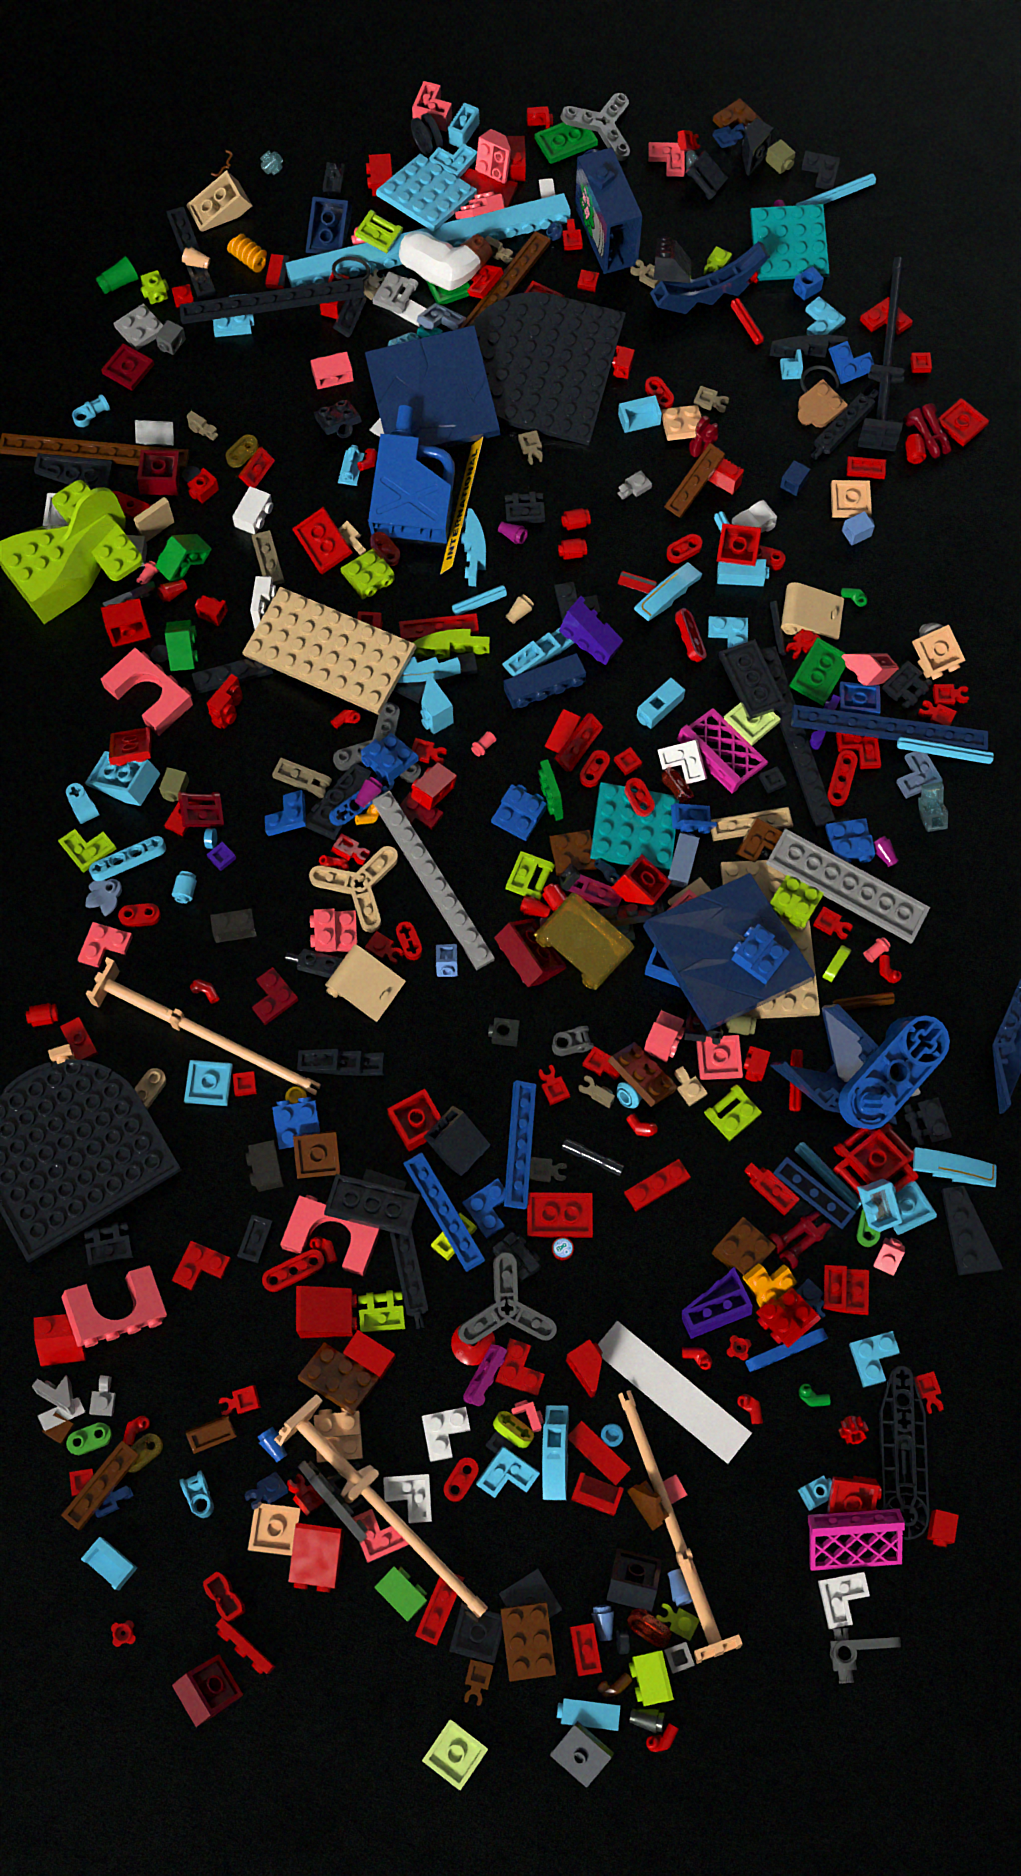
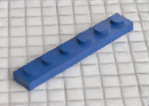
M517 1080L513 1083L504 1206L526 1209L528 1203L536 1084Z
M421 1152L404 1162V1166L465 1271L467 1272L484 1262V1257L423 1153Z

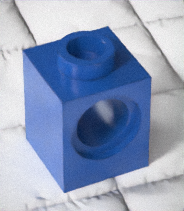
M812 266L795 276L793 289L797 295L806 300L822 290L824 278Z

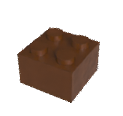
M742 1217L714 1248L712 1254L729 1270L735 1267L739 1278L745 1283L743 1276L758 1263L762 1264L776 1246Z

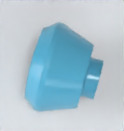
M627 1081L618 1084L616 1094L619 1101L625 1107L636 1108L642 1097Z

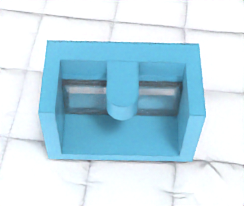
M880 1179L864 1186H857L868 1227L881 1232L902 1223L900 1216L902 1211L896 1202V1189L891 1182Z

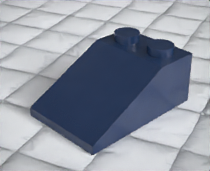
M320 197L312 198L306 253L319 255L344 248L352 214V205L348 201Z

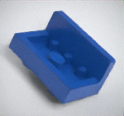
M678 803L671 805L673 829H680L681 832H692L694 830L700 834L710 833L711 829L717 827V822H711L710 806Z

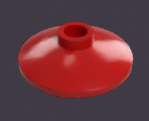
M458 1327L453 1333L451 1340L452 1351L455 1357L466 1365H480L490 1345H495L493 1332L479 1340L475 1346H472L459 1339Z

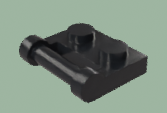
M703 151L685 172L706 193L705 196L708 200L716 195L717 191L728 179L726 174L706 151Z

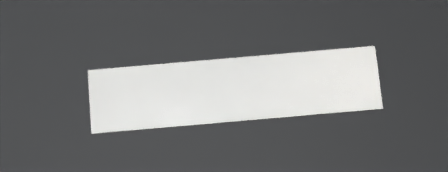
M617 1321L599 1342L598 1345L603 1352L602 1358L727 1464L752 1434L620 1322Z

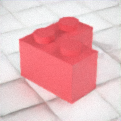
M423 81L412 107L413 119L418 117L421 120L422 114L429 113L436 121L439 130L447 132L452 120V103L441 100L440 85Z
M661 1010L657 1021L654 1022L648 1035L644 1052L667 1063L669 1057H674L679 1041L684 1035V1020Z

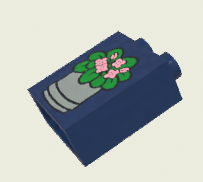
M613 148L588 150L582 156L577 157L575 208L603 274L636 265V261L639 258L642 213ZM601 164L615 174V180L602 190L588 179L589 173Z

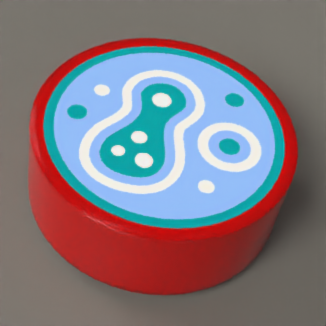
M560 1237L553 1242L552 1253L555 1258L567 1260L573 1254L574 1246L570 1239Z

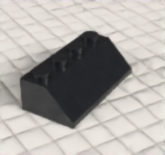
M661 236V238H657L653 280L690 283L691 259L672 237Z

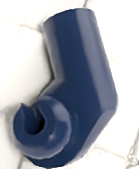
M601 858L595 861L594 867L602 871L606 882L614 885L620 877L616 869Z

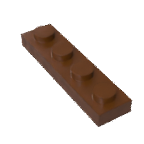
M709 443L664 507L681 519L726 454Z
M121 1441L61 1516L77 1530H81L139 1459L140 1455L125 1442Z

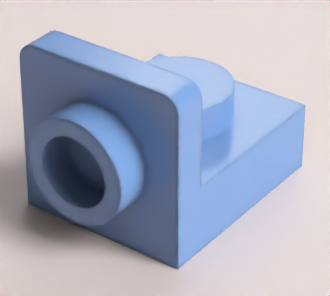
M457 944L436 945V970L438 977L458 975Z

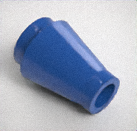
M272 1426L260 1434L258 1439L260 1440L259 1444L278 1462L288 1454L283 1444L280 1446L274 1440L279 1435L278 1430L275 1431Z

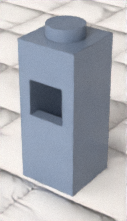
M691 833L679 834L668 876L671 886L685 889L688 885L700 839Z

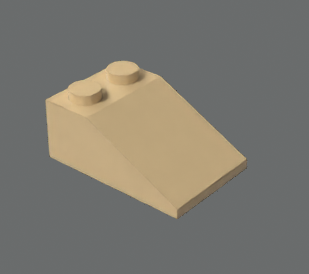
M226 170L186 206L199 230L203 232L240 217L252 207V204L239 181Z

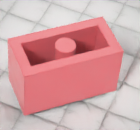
M347 352L311 360L317 389L353 381V372Z

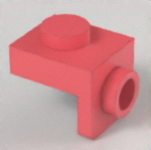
M885 1238L873 1266L894 1276L905 1253V1246L895 1238Z
M527 1400L514 1404L515 1408L511 1411L512 1415L515 1416L526 1412L533 1433L541 1431V1424H544L541 1411H536L534 1403H528Z

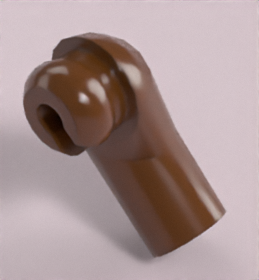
M623 1673L611 1686L604 1680L597 1686V1690L603 1698L619 1695L632 1683V1678L629 1674Z

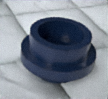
M551 223L546 230L548 238L551 241L559 239L563 233V226L560 223Z

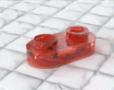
M374 533L370 537L371 549L376 552L380 559H384L389 566L397 565L401 558L399 549L385 533Z
M668 767L662 773L663 783L671 789L676 800L680 803H688L694 797L692 790L676 770Z
M634 1609L631 1611L627 1619V1624L631 1630L656 1647L662 1648L668 1645L672 1633L665 1624L645 1610Z

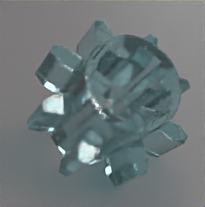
M268 151L261 157L263 161L261 167L267 174L273 173L275 175L283 168L280 165L283 160L277 152L271 153Z

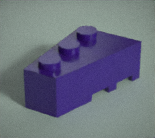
M580 596L567 611L559 631L564 637L572 640L579 648L587 651L598 662L606 666L619 650L623 640L607 623L603 624L596 617L598 613L594 609L591 611L583 603L585 599Z
M735 1267L721 1280L714 1283L708 1291L701 1294L682 1310V1321L691 1339L752 1314L753 1306Z

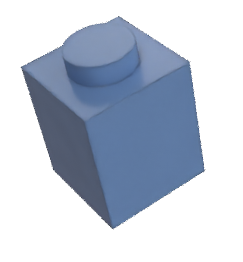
M864 511L845 520L842 532L850 544L854 545L872 536L875 527L874 521Z

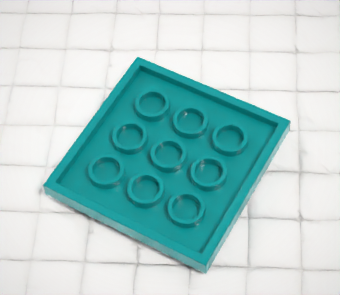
M823 204L751 208L753 246L758 241L762 242L770 255V258L757 270L758 281L795 279V276L812 266L822 277L829 276Z
M601 782L590 859L597 860L601 858L607 862L630 866L643 854L659 871L670 872L676 829H673L671 805L674 803L679 804L680 796L649 791L654 800L655 807L651 815L641 817L633 810L625 795L624 786ZM631 789L632 792H637L636 789ZM640 806L641 809H646L645 806Z

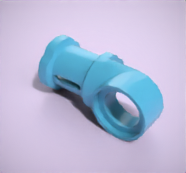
M99 395V398L91 402H85L84 405L75 409L72 414L74 423L79 427H85L89 425L92 418L96 417V414L104 410H110L105 397ZM81 414L87 416L84 420L77 419V416Z

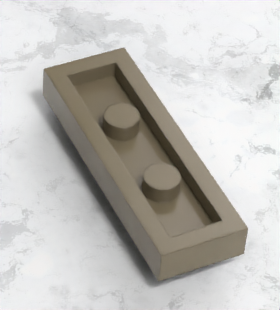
M270 530L251 535L262 576L272 577L273 585L284 583Z

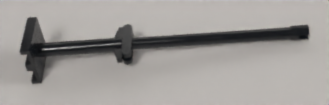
M895 257L893 259L883 365H872L868 374V378L880 382L876 419H864L858 440V447L894 452L899 441L903 423L887 421L891 384L904 381V369L892 367L901 274L904 262L902 257Z

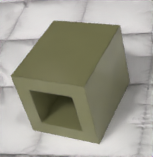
M779 140L768 148L766 162L781 174L793 166L796 152L784 141Z
M167 767L159 788L164 799L172 802L178 801V793L186 791L189 783L187 772Z

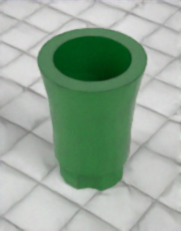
M126 256L96 278L105 294L110 291L113 292L130 282L139 280L134 267Z

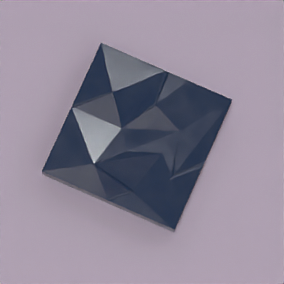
M474 325L365 352L384 434L391 435V432L395 430L398 408L401 405H407L414 409L411 434L419 438L420 445L445 449L477 441L482 437L486 439L501 435Z
M751 873L646 920L643 926L707 1032L811 982L815 977V973ZM757 924H760L775 935L773 940L790 952L766 984L731 960L735 954L732 951L739 941L744 942L746 940L744 934L750 926L755 928Z

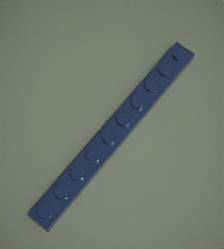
M800 705L792 707V727L898 741L899 737H906L981 751L988 750V731Z

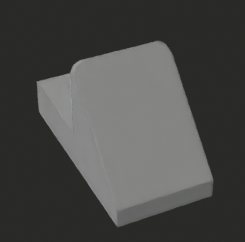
M67 1375L58 1387L47 1380L42 1382L39 1379L32 1385L35 1392L70 1415L75 1413L72 1385Z

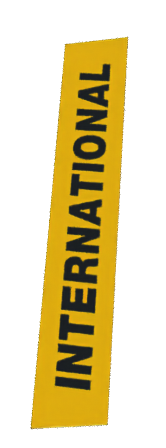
M483 437L471 445L440 574L453 566Z

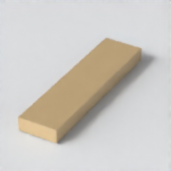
M789 807L713 819L711 822H717V827L711 829L713 841L745 836L754 818H759L778 830L792 828L793 822Z

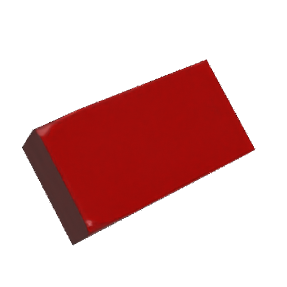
M563 709L545 747L559 753L579 726L581 717Z

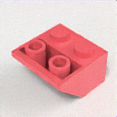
M490 129L479 137L475 168L476 171L504 184L507 183L511 148L505 135Z
M852 653L842 656L847 668L854 671L858 676V681L866 686L884 684L899 669L887 653Z

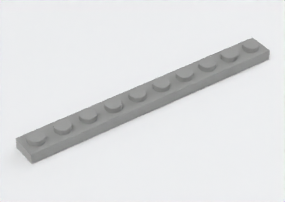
M390 790L373 799V805L475 969L478 970L494 961L495 958Z

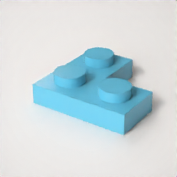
M463 144L452 155L438 147L428 160L460 178L477 159V151Z
M817 297L806 307L805 312L816 320L807 328L806 333L808 335H831L845 323L846 318L822 298Z
M709 616L708 637L727 638V649L748 642V618Z
M893 1331L850 1343L849 1345L863 1387L886 1381L879 1359L900 1353Z
M502 1445L477 1480L476 1485L495 1498L508 1479L527 1492L540 1473Z

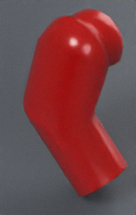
M322 855L319 858L321 865L345 871L349 869L348 861L344 858Z
M881 955L879 957L880 975L889 983H897L901 979V973L890 968V956Z
M319 1236L310 1240V1247L325 1254L327 1264L337 1262L333 1243L330 1240Z
M748 1394L740 1395L737 1403L740 1407L750 1412L752 1424L763 1423L760 1402Z

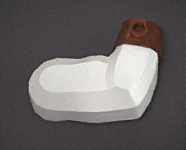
M414 231L408 233L402 239L398 256L403 265L414 270L429 283L452 291L472 279L477 271L481 270L491 258L493 252L489 243L478 234L460 244V247L454 248L451 244L440 241L427 232Z

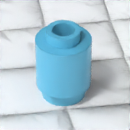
M181 871L176 877L172 896L177 902L187 903V901L192 900L197 882L195 880L196 876L193 873Z

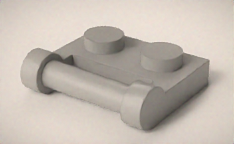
M388 272L373 297V304L401 314L411 293L418 287V282L415 279H407ZM403 287H405L406 289L404 290L403 294L401 295L399 301H398V302H395V300H396L397 296L399 295L400 291L402 290Z

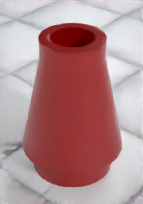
M183 579L160 584V587L157 588V593L162 602H170L180 593L187 590V585Z
M530 895V897L524 896L519 911L524 912L523 915L547 918L551 907Z

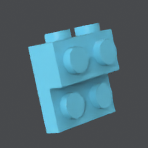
M253 314L214 319L215 337L252 334L251 326H254Z

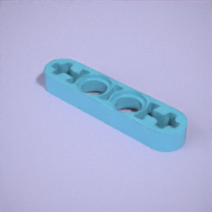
M151 837L92 863L89 867V872L95 881L105 880L162 855L166 851V845L162 837ZM142 852L141 855L133 857L135 853ZM117 861H123L119 865H114V863Z

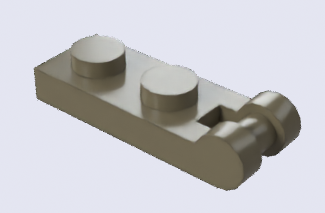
M280 758L272 774L273 778L313 793L319 798H324L326 794L325 789L332 782V779L324 774ZM315 780L320 782L318 786L313 785Z

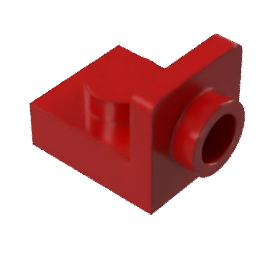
M548 106L527 108V126L545 125V129L550 128V125H553V116L549 114Z

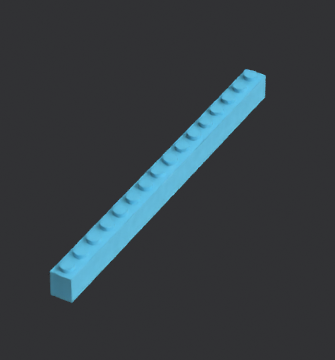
M564 193L486 214L443 223L434 232L428 228L415 231L427 232L436 239L447 242L455 248L460 247V244L476 234L484 239L490 236L493 239L501 240L547 229L553 222L563 225L567 223V219H570V208ZM410 232L401 234L387 254L368 243H363L287 262L285 264L291 288L327 283L332 273L333 263L342 257L351 256L364 260L370 267V273L375 269L382 270L402 265L398 256L400 244L404 236ZM351 260L338 263L335 269L338 274L349 276V278L367 273L363 264Z

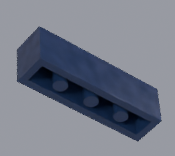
M576 653L504 680V691L513 709L523 708L533 701H542L549 695L554 693L560 694L565 689L582 685L586 681V671Z
M788 1157L783 1160L773 1173L841 1229L844 1228L856 1213Z

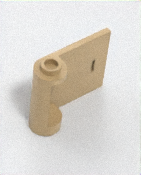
M790 583L786 589L781 629L790 635L804 629L838 640L844 598L801 583Z
M354 944L325 986L328 987L326 991L335 998L338 995L344 997L377 1022L406 981L363 948Z

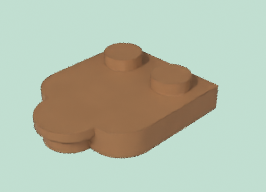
M822 379L800 397L798 419L805 425L812 423L816 427H824L848 407V404Z

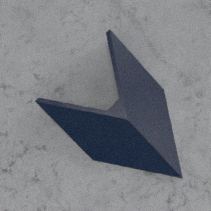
M1021 979L992 1044L999 1114L1004 1113L1010 1107V1098L1021 1074Z
M831 1004L822 1007L833 1064L825 1073L790 1066L786 1061L772 1062L770 1066L824 1110L840 1113L838 1102L842 1089L879 1046L839 1004ZM895 1116L887 1123L897 1124Z

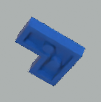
M848 341L828 348L841 384L869 373L871 366L874 365L870 352L853 358Z
M302 790L283 795L284 811L265 816V832L268 836L306 826L305 794Z
M498 1178L462 1202V1205L486 1239L504 1228V1224L493 1210L504 1202L505 1188Z

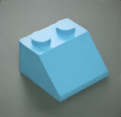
M431 675L428 676L421 701V714L423 716L421 721L426 730L430 729L434 735L453 723V705Z

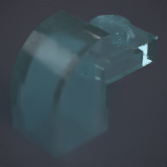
M942 782L921 785V798H918L919 811L922 822L928 832L948 828V811L943 804L944 786Z

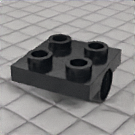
M348 399L338 401L329 407H322L319 411L314 412L315 419L326 435L336 432L339 437L347 438L352 434V425L362 422L359 413Z

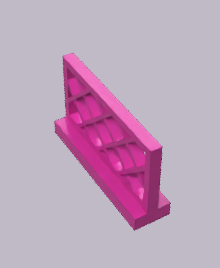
M714 708L691 725L681 728L677 738L681 744L693 740L698 741L704 767L731 793H734L742 783L768 763ZM712 716L718 724H707V719ZM693 729H704V736L697 735ZM707 729L717 730V737L707 736ZM721 731L729 732L731 739L721 738ZM707 741L717 742V749L710 748L707 745ZM721 743L731 744V751L721 750ZM735 744L742 745L745 748V752L735 751ZM721 755L731 756V763L724 762L721 759ZM735 756L745 757V764L735 763ZM748 758H754L760 764L757 766L748 765ZM735 768L745 769V775L740 778L735 773Z
M900 1509L808 1515L811 1571L902 1564V1540L905 1522ZM888 1531H896V1535L890 1540L884 1536ZM864 1533H874L868 1541L860 1537ZM850 1534L851 1537L845 1543L838 1539L840 1535ZM817 1536L829 1537L822 1544L816 1541ZM880 1538L886 1544L877 1550L872 1545ZM858 1540L863 1545L855 1552L849 1546ZM835 1542L840 1547L832 1554L826 1548ZM889 1548H893L896 1551V1556L886 1557L883 1554ZM867 1549L874 1553L870 1558L864 1559L861 1557ZM844 1551L851 1554L847 1560L837 1558ZM822 1552L828 1556L825 1561L816 1562V1557Z

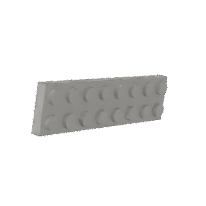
M787 829L783 831L766 862L770 867L823 892V896L909 943L914 941L930 909L927 905Z

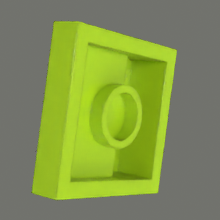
M373 549L341 568L342 574L362 599L373 596L379 589L389 586L395 580L393 570L384 559H380Z
M786 875L772 898L770 905L778 917L788 919L796 927L801 926L805 928L824 893Z

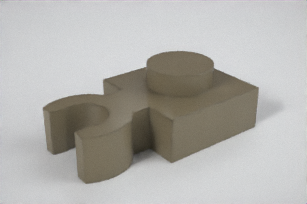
M487 236L485 240L489 243L493 252L491 257L498 261L501 258L504 263L509 265L513 260L511 257L513 251L503 248V244L499 240Z
M637 260L636 266L639 268L632 266L631 274L635 276L640 275L639 281L654 289L660 282V280H653L654 266L649 264L646 267L641 260Z
M375 269L369 278L363 282L365 295L370 300L373 299L385 279V276L382 278L377 276L378 269Z
M700 386L693 405H698L710 411L712 407H716L719 412H725L726 406L721 405V403L728 405L729 398L726 396L718 397V391Z
M193 411L187 415L189 428L193 432H198L203 436L206 434L213 441L218 437L216 433L217 428L207 424L204 418Z
M537 430L518 435L523 454H528V462L533 464V457H538L539 461L542 462L543 455L540 451L542 450V445Z

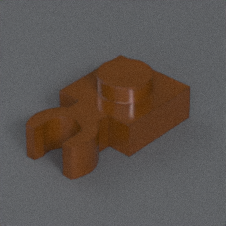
M474 1660L470 1661L465 1684L471 1685V1690L465 1694V1702L468 1703L471 1694H476L478 1697L477 1705L480 1706L482 1703L480 1691L481 1688L488 1690L493 1665Z

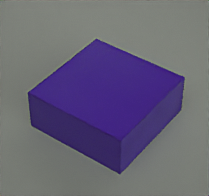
M223 842L207 854V857L220 871L236 859L234 853Z

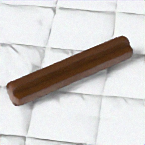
M893 992L836 999L833 1001V1004H839L846 1011L893 1004L895 997Z

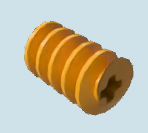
M239 234L229 242L227 251L232 253L233 256L237 257L250 269H253L254 272H260L264 268L267 252L261 250L260 246H256L255 242H251L244 234Z

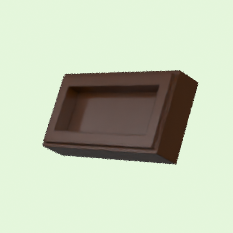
M229 1414L186 1431L194 1454L236 1437Z

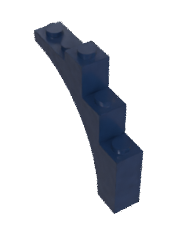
M758 241L746 253L722 269L696 279H691L690 283L660 281L650 294L657 307L687 314L697 302L713 305L724 293L739 296L750 285L748 280L770 258V255L764 244Z

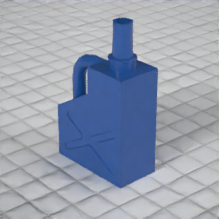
M401 405L398 408L395 430L391 432V435L380 434L368 519L371 535L447 543L453 504L452 490L455 463L451 455L444 449L420 445L419 438L411 434L414 409L407 405ZM421 457L434 458L442 462L444 467L443 479L421 464Z

